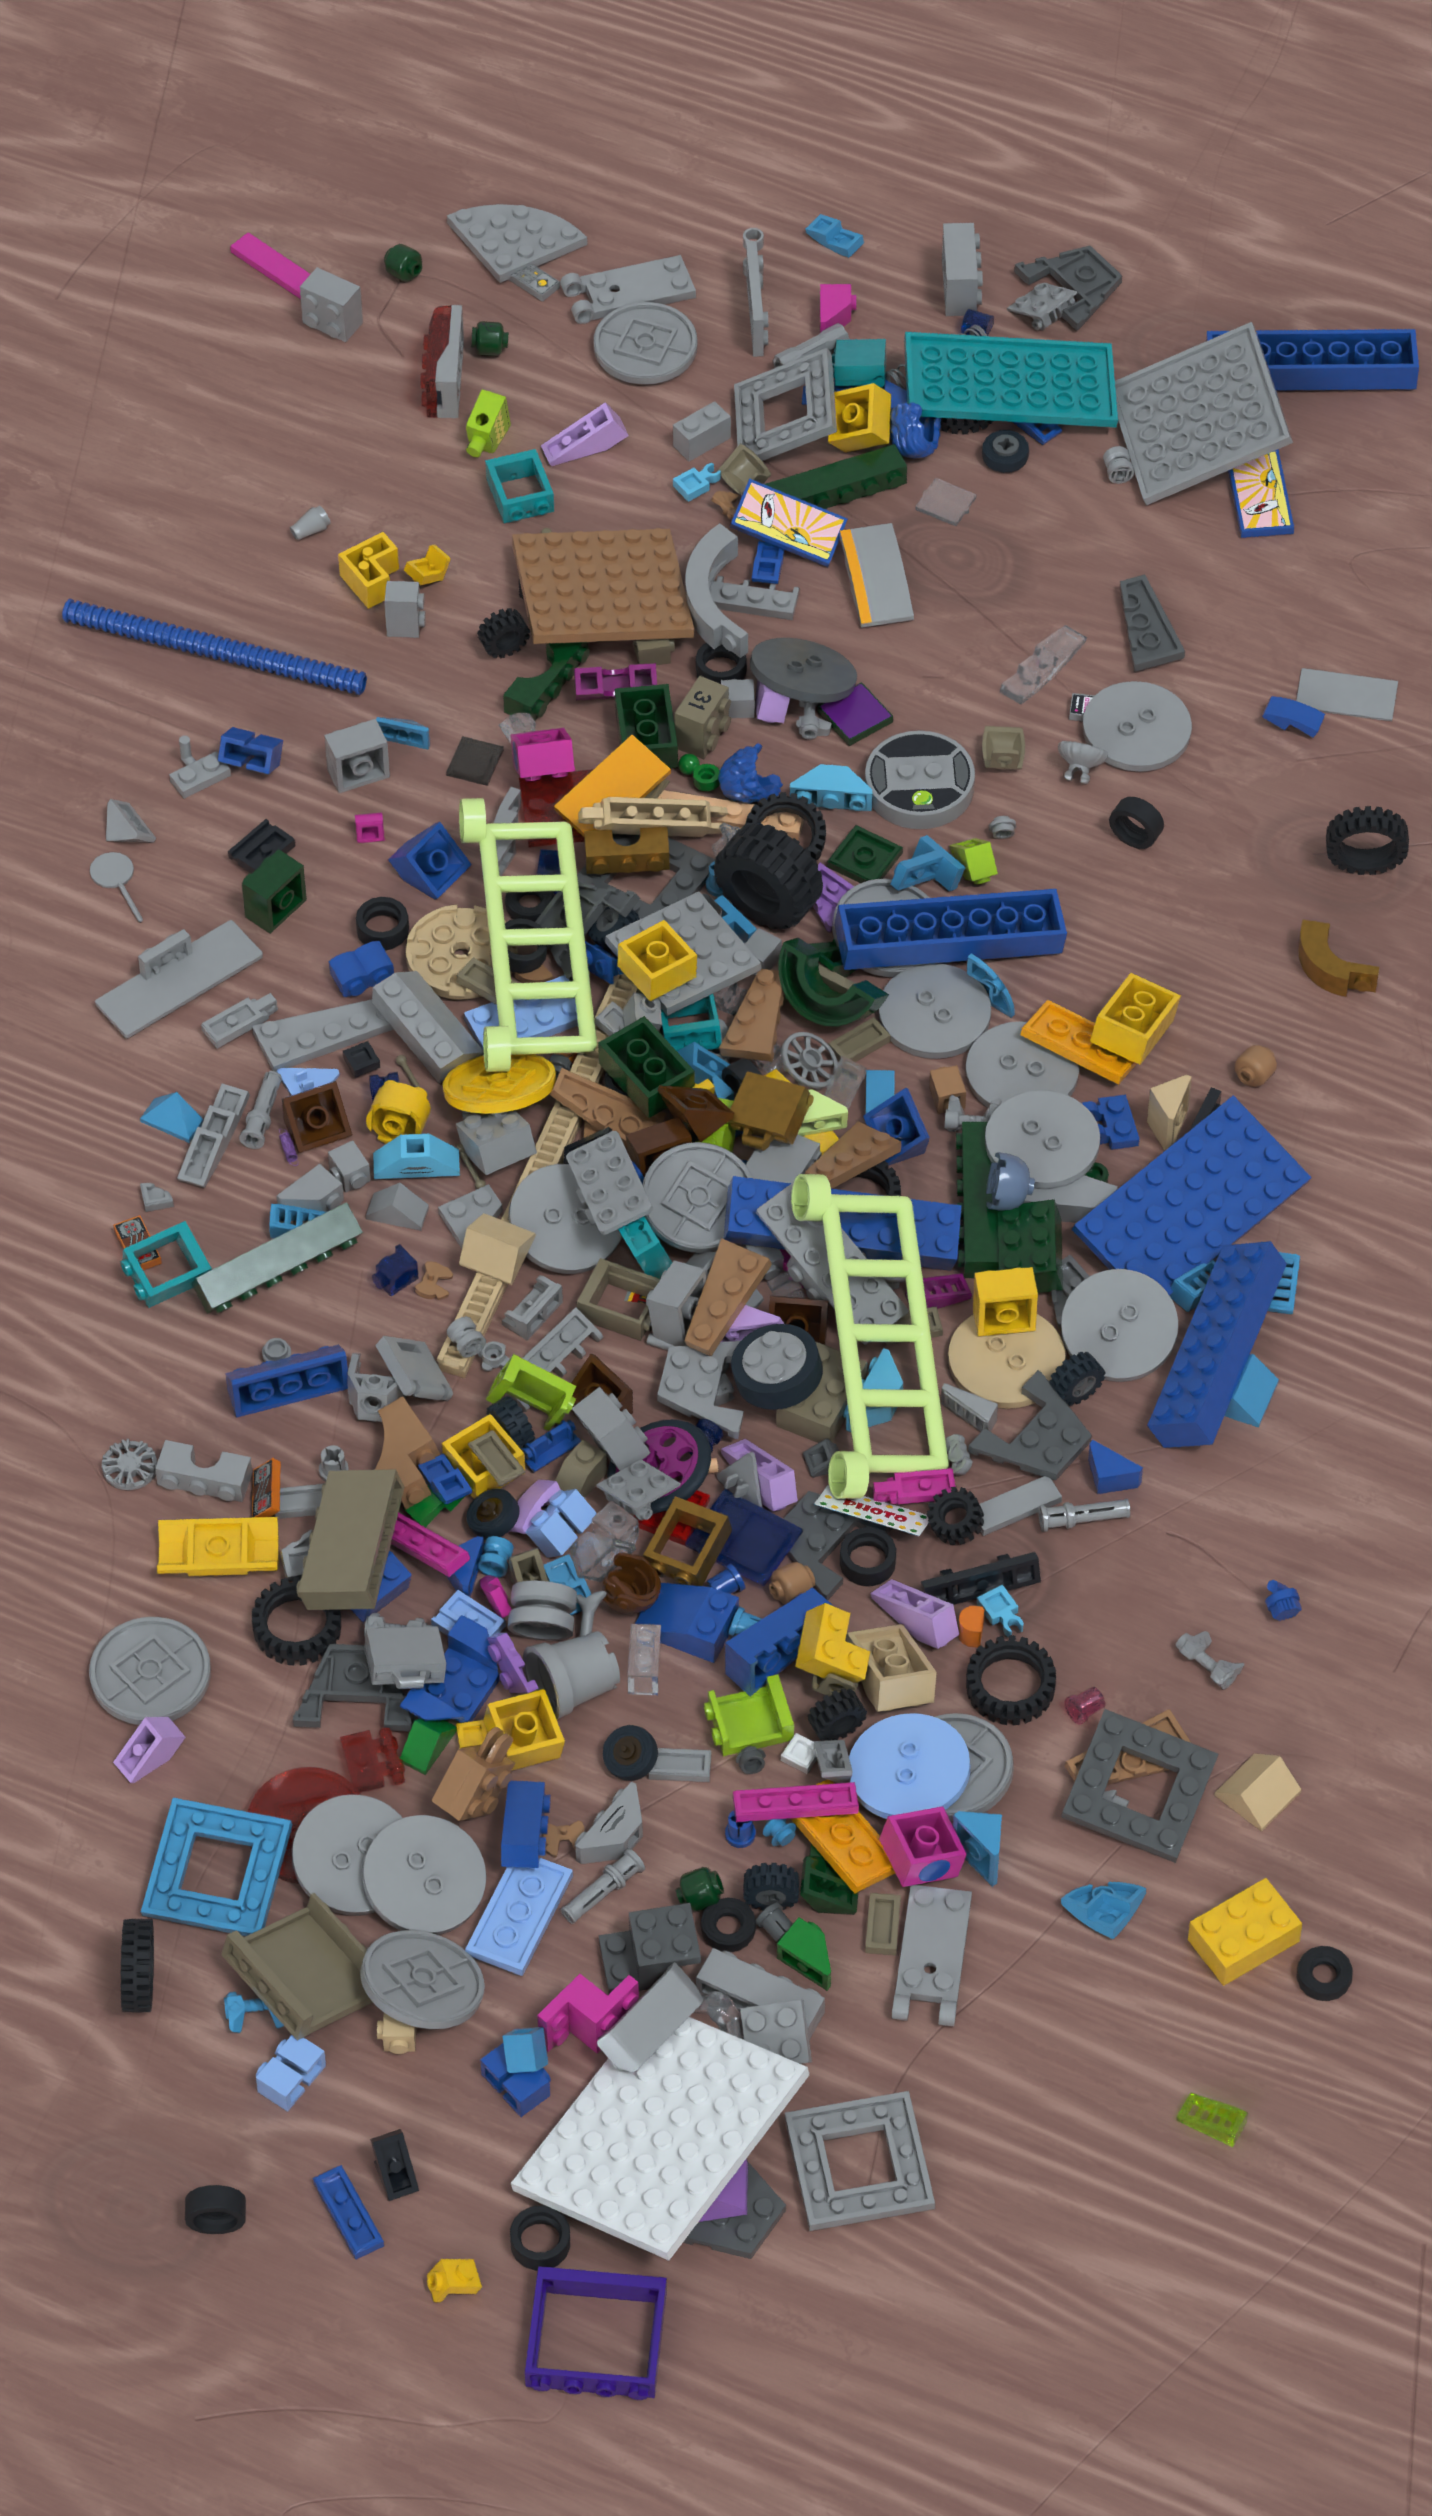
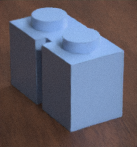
M577 1489L559 1490L549 1499L550 1505L531 1519L532 1525L525 1531L547 1558L562 1556L578 1538L574 1530L576 1529L579 1534L583 1533L598 1516Z
M293 2035L288 2040L284 2039L280 2042L275 2051L276 2057H272L268 2063L264 2062L256 2073L258 2093L287 2112L305 2092V2088L299 2084L303 2082L310 2086L326 2067L324 2050L304 2037L296 2040Z

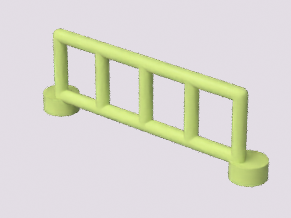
M483 798L460 799L459 829L461 843H479L499 1020V1026L484 1027L483 1053L486 1072L510 1071L511 1055L593 1052L597 1047V1037L571 825L567 822L486 824ZM556 838L560 874L500 876L496 840ZM563 892L567 928L505 929L502 893ZM569 944L573 981L511 983L507 946ZM575 998L579 1036L517 1038L513 1000Z
M799 1174L794 1180L791 1192V1205L795 1218L798 1221H823L854 1451H836L832 1455L828 1468L829 1488L836 1499H861L866 1494L868 1488L869 1473H904L948 1469L949 1467L913 1205L911 1199L906 1196L831 1194L830 1183L825 1175ZM839 1212L896 1213L902 1260L845 1259ZM848 1277L905 1278L912 1325L854 1324ZM857 1341L914 1342L921 1390L863 1389ZM866 1407H923L930 1455H872Z

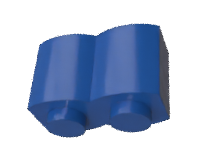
M380 941L364 944L355 951L342 953L328 961L330 974L343 997L358 996L367 988L374 987L394 974L393 963Z

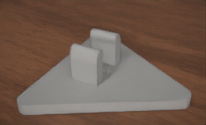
M749 1452L718 1473L717 1479L724 1485L725 1489H729L734 1494V1498H739L756 1515L763 1513L756 1457L753 1452Z

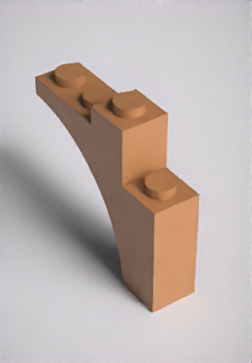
M402 1396L378 1410L384 1427V1444L380 1459L374 1470L396 1469L405 1487L401 1503L405 1509H408L431 1495L423 1476L418 1470V1465L435 1459L440 1453L434 1440Z

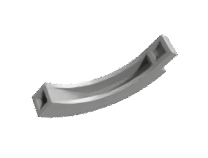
M719 523L699 541L690 555L685 574L686 600L694 628L702 639L713 649L722 644L728 651H732L741 658L748 653V633L718 609L710 594V588L716 575L726 564L738 556V537Z

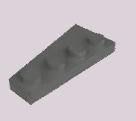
M1146 575L1120 581V593L1134 672L1185 658V650Z

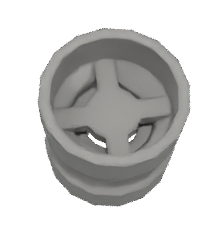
M1112 447L1104 453L1103 460L1106 468H1108L1107 474L1111 482L1117 484L1125 483L1134 476L1130 455L1125 447Z
M465 1316L455 1320L447 1329L448 1337L453 1343H457V1350L465 1358L478 1354L485 1347L486 1339L480 1331H476V1325L470 1317Z

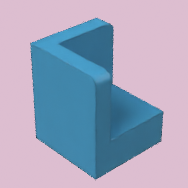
M543 2027L513 2029L502 2036L507 2071L509 2073L534 2072L548 2065Z

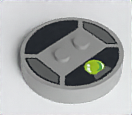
M908 731L889 737L872 751L866 763L865 783L872 789V808L882 818L905 828L931 829L952 822L968 808L974 794L975 769L968 752L955 740L931 731Z

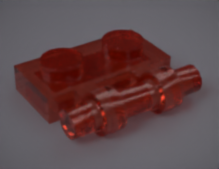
M390 1728L381 1729L379 1731L380 1738L372 1740L370 1730L340 1737L355 1794L385 1787L383 1776L386 1775L392 1776L395 1785L405 1782L403 1774L405 1766L403 1760L399 1759L397 1753L399 1745L396 1737L392 1736ZM376 1753H385L387 1761L379 1763Z

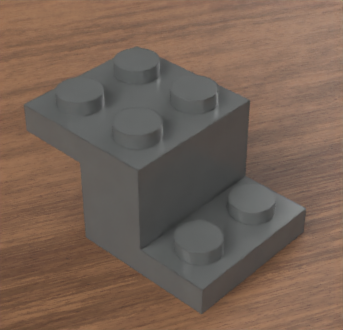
M690 1903L629 1912V1931L599 1935V1946L608 1994L628 1975L638 1981L639 1991L648 1990L674 1962L678 1966L701 1963Z

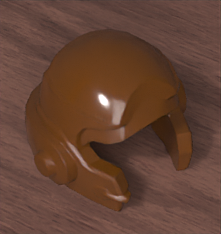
M623 1552L617 1553L613 1557L614 1565L621 1566L622 1569L612 1570L604 1578L602 1590L607 1594L603 1601L615 1611L626 1614L642 1612L651 1608L656 1602L661 1589V1580L656 1570L642 1556Z

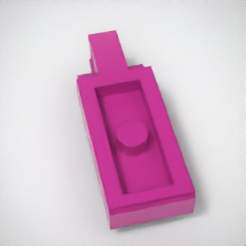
M950 1468L894 1473V1477L887 1478L885 1482H873L872 1491L874 1501H890V1504H909L935 1501L933 1497L936 1494L939 1497L943 1496L941 1490L946 1489L948 1493H951V1487H956L953 1469Z

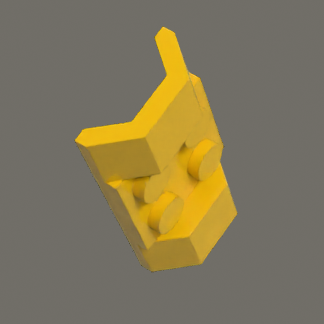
M278 1517L158 1520V1574L188 1573V1576L247 1575L248 1571H275L279 1568Z

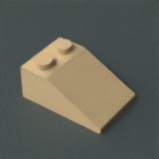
M903 1624L847 1633L846 1638L849 1643L870 1651L865 1680H862V1684L867 1697L878 1712L934 1703L937 1672Z

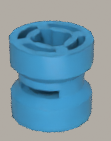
M498 1536L488 1537L483 1547L485 1554L480 1556L478 1568L485 1575L498 1578L504 1577L509 1566L507 1560L512 1556L514 1546L505 1538Z

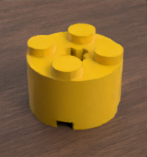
M387 1080L377 1091L367 1114L366 1124L370 1132L373 1129L378 1134L377 1139L385 1144L399 1135L422 1134L431 1111L427 1092L420 1087H412L404 1083Z

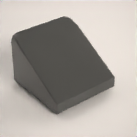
M827 1438L803 1452L809 1472L813 1478L828 1474L830 1459L836 1451H839L837 1445Z

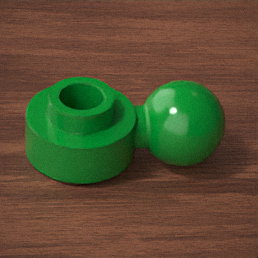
M684 754L679 759V770L685 775H693L694 785L699 790L711 791L720 785L718 780L720 770L717 766L712 764L700 765L699 759L694 754Z

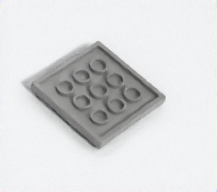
M696 892L606 935L605 938L607 946L618 957L619 943L665 920L697 954L696 978L658 997L661 1009L667 1016L761 971V962L700 892Z

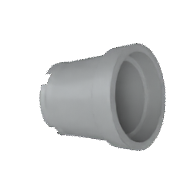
M598 1631L551 1645L543 1642L528 1646L524 1650L523 1661L525 1663L524 1672L527 1682L535 1680L538 1689L532 1692L545 1689L557 1720L569 1715L574 1707L605 1692L616 1689L617 1686L615 1684L620 1682L619 1666L614 1652L608 1654L604 1645L609 1644V1642Z

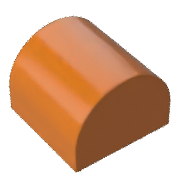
M981 1606L966 1607L959 1615L958 1637L968 1647L978 1648L981 1645L985 1611Z

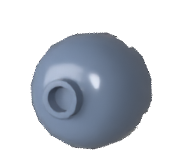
M997 1152L995 1157L999 1158L998 1163H991L986 1194H992V1202H986L988 1209L998 1211L1012 1210L1022 1205L1027 1195H1032L1035 1179L1030 1178L1028 1166L1018 1156Z

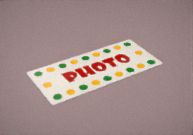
M827 1485L814 1503V1505L917 1536L921 1535L929 1523L926 1514L890 1503L874 1501L873 1498L866 1496L861 1499H836L832 1495L829 1485Z

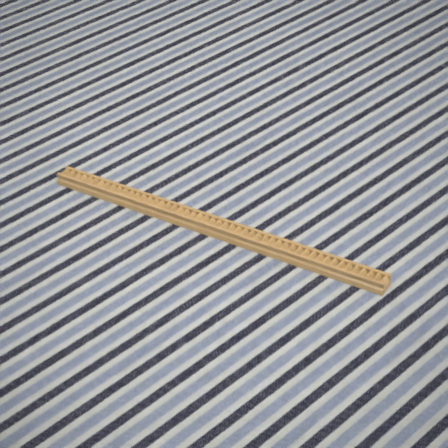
M625 974L614 976V984L609 985L595 1018L612 1001L623 1010L634 992L639 994L642 992ZM595 1025L596 1049L593 1052L578 1053L570 1072L600 1084L606 1071L599 1064L598 1043L609 1036ZM557 1100L535 1145L537 1153L530 1156L516 1189L534 1171L549 1165L564 1163V1147L573 1143L584 1120ZM512 1197L501 1219L508 1223L509 1207ZM477 1272L455 1320L465 1316L470 1317L476 1325V1331H480L485 1336L508 1284ZM447 1336L437 1357L438 1366L442 1372L465 1378L475 1355L468 1358L461 1356L457 1350V1343H453Z

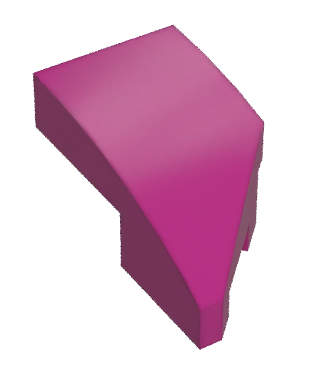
M486 1575L480 1579V1586L494 1613L504 1618L512 1610L507 1601L508 1597L498 1577Z

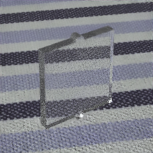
M935 478L929 488L923 491V496L915 506V510L957 526L963 516L969 513V508L975 501L977 494Z

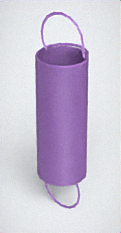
M286 1131L279 1138L286 1159L290 1163L294 1162V1160L296 1161L298 1157L291 1136Z

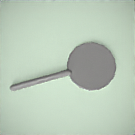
M117 852L104 853L96 857L90 866L92 880L97 885L105 888L119 887L138 922H142L143 918L124 886L133 876L134 867L132 861L126 855Z

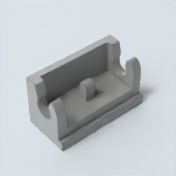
M541 1275L536 1279L537 1283L534 1285L533 1290L513 1311L507 1310L504 1314L506 1317L502 1320L504 1327L527 1341L563 1303L562 1285L556 1284Z

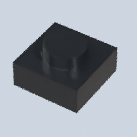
M369 1041L343 1050V1058L355 1078L381 1068L380 1060Z

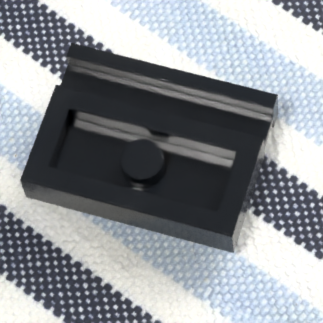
M265 819L228 851L229 859L236 860L238 865L249 873H253L261 866L266 857L273 855L278 849L287 854L296 846L295 839L276 825L272 826L269 824V820Z

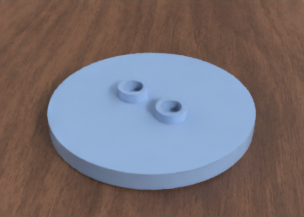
M900 1714L875 1723L858 1738L849 1755L852 1767L850 1783L855 1782L858 1801L867 1810L885 1819L892 1815L942 1806L946 1810L962 1795L970 1777V1757L962 1736L945 1721L925 1714Z

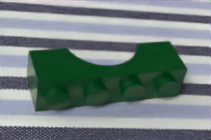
M588 642L546 643L547 660L552 666L545 673L536 677H517L503 695L504 713L530 725L538 717H542L551 700L559 696L562 686L566 681H570L573 678L574 669L581 663L586 662L590 653Z

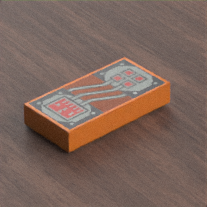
M140 1215L113 1225L115 1234L123 1249L151 1237ZM157 1249L136 1258L143 1270L162 1264Z
M274 1458L253 1469L252 1518L271 1517L280 1511L281 1462Z

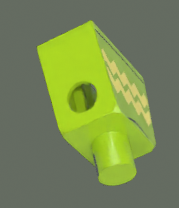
M481 390L466 424L469 441L466 452L469 455L480 457L483 451L488 453L496 451L511 426L505 396Z

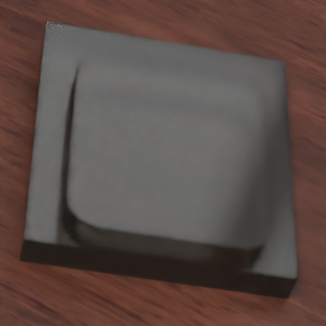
M462 736L447 769L446 776L488 786L504 751V746Z

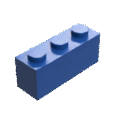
M510 1781L508 1783L501 1841V1867L539 1868L540 1856L546 1855V1837H542V1834H548L549 1817L544 1816V1813H550L551 1795H545V1782Z

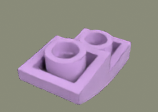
M538 1479L517 1501L520 1510L519 1517L509 1532L526 1534L525 1531L532 1525L531 1519L538 1512L542 1511V1507L549 1505V1499L560 1490L557 1481Z

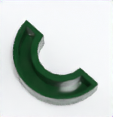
M800 938L791 939L783 943L778 962L780 983L790 1004L806 1019L824 1026L846 1025L866 1018L876 1012L889 996L888 993L867 980L853 984L846 993L836 992L824 983L819 973L818 961L821 951Z

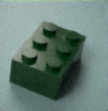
M669 684L614 689L615 714L620 745L633 735L669 768L678 767V745Z
M645 1016L598 1043L599 1064L648 1118L667 1108L658 1092L659 1085L689 1088L695 1086V1071Z
M1055 1199L1023 1203L1018 1208L1012 1210L998 1211L999 1270L1033 1267L1038 1293L1063 1290L1062 1220Z

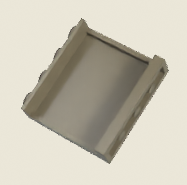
M315 1893L310 1895L307 1907L246 1937H243L237 1930L226 1937L221 1955L296 2040L373 2003L363 1988L360 1976L361 1965L367 1948L359 1943L350 1933L348 1927L340 1922L331 1912L329 1906L322 1902Z

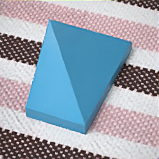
M376 718L387 741L429 750L430 737L428 727L413 720Z
M177 1092L154 1098L140 1118V1122L188 1143L193 1139L197 1127H201L204 1121Z

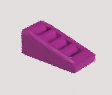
M962 1273L923 1278L927 1308L937 1307L939 1309L971 1299L972 1293ZM951 1285H955L956 1292L953 1291ZM906 1288L905 1297H906V1299H907V1301H908L907 1288Z

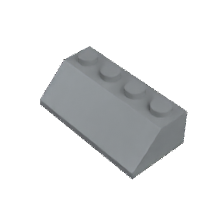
M417 971L395 972L373 987L372 1004L439 1084L444 1081L447 1074L456 1066L484 1055L483 1049Z

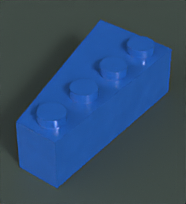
M812 1587L725 1642V1674L751 1697L767 1684L768 1676L779 1674L797 1659L806 1611L824 1603L832 1604Z

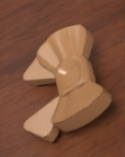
M717 491L711 499L712 502L720 505L723 509V514L727 515L729 519H733L737 507L732 503L738 499L739 495L726 491Z
M427 1261L425 1263L426 1272L422 1281L415 1286V1293L425 1299H434L436 1297L438 1300L447 1298L449 1292L436 1283L438 1279H452L453 1273L448 1267H444L437 1262Z
M580 1820L570 1826H555L549 1823L548 1834H543V1837H546V1852L556 1858L560 1841L569 1840L576 1851L575 1842L579 1835L585 1831L583 1823Z

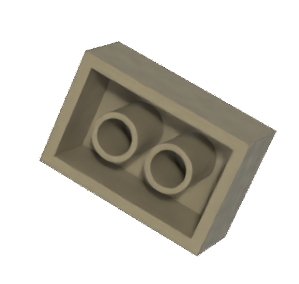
M816 1342L823 1366L821 1381L816 1390L804 1401L788 1408L776 1409V1427L817 1443L826 1438L833 1442L846 1419L843 1416L847 1405L841 1353L839 1350ZM859 1359L862 1379L866 1380L867 1361Z

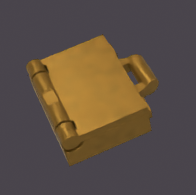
M747 1071L731 1106L734 1116L728 1122L732 1129L743 1132L742 1144L744 1146L764 1151L773 1140L793 1145L814 1097L810 1095L809 1090L804 1086ZM752 1134H755V1135H758V1136H762V1137H764V1138L762 1139V1138H758V1137L751 1136V1135H752Z

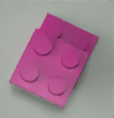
M579 1974L537 2015L538 2027L544 2028L547 2052L555 2045L560 2046L563 2044L570 2032L598 2054L601 2051L597 2045L598 2039L609 2031L639 2000L638 1981L628 1975L607 1995L583 1975Z

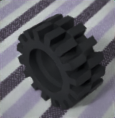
M507 608L506 612L500 609L499 614L496 615L493 612L490 614V619L486 617L483 620L485 624H480V630L477 631L478 638L488 655H492L493 658H497L498 655L500 658H505V654L512 656V651L516 650L519 652L521 650L519 646H525L527 644L525 640L530 638L528 634L530 629L521 614L515 609L512 611L511 608Z
M951 1487V1493H948L946 1489L941 1490L943 1496L939 1497L936 1494L933 1497L936 1503L930 1502L928 1505L930 1511H927L928 1521L934 1534L944 1543L948 1540L950 1545H955L956 1540L959 1541L960 1545L965 1544L964 1538L966 1537L970 1541L973 1540L974 1536L972 1533L979 1534L981 1531L979 1525L983 1526L984 1524L982 1518L984 1513L977 1498H975L971 1491L967 1492L966 1488L962 1487L959 1492L956 1487ZM963 1508L966 1510V1516L961 1522L956 1524L945 1522L946 1514L952 1509Z
M841 1689L839 1693L837 1690L833 1691L829 1697L825 1695L822 1702L817 1701L815 1703L816 1707H811L810 1714L807 1716L821 1741L838 1740L839 1737H842V1739L846 1738L849 1732L854 1733L856 1731L855 1727H860L863 1724L862 1721L866 1720L867 1711L852 1689Z

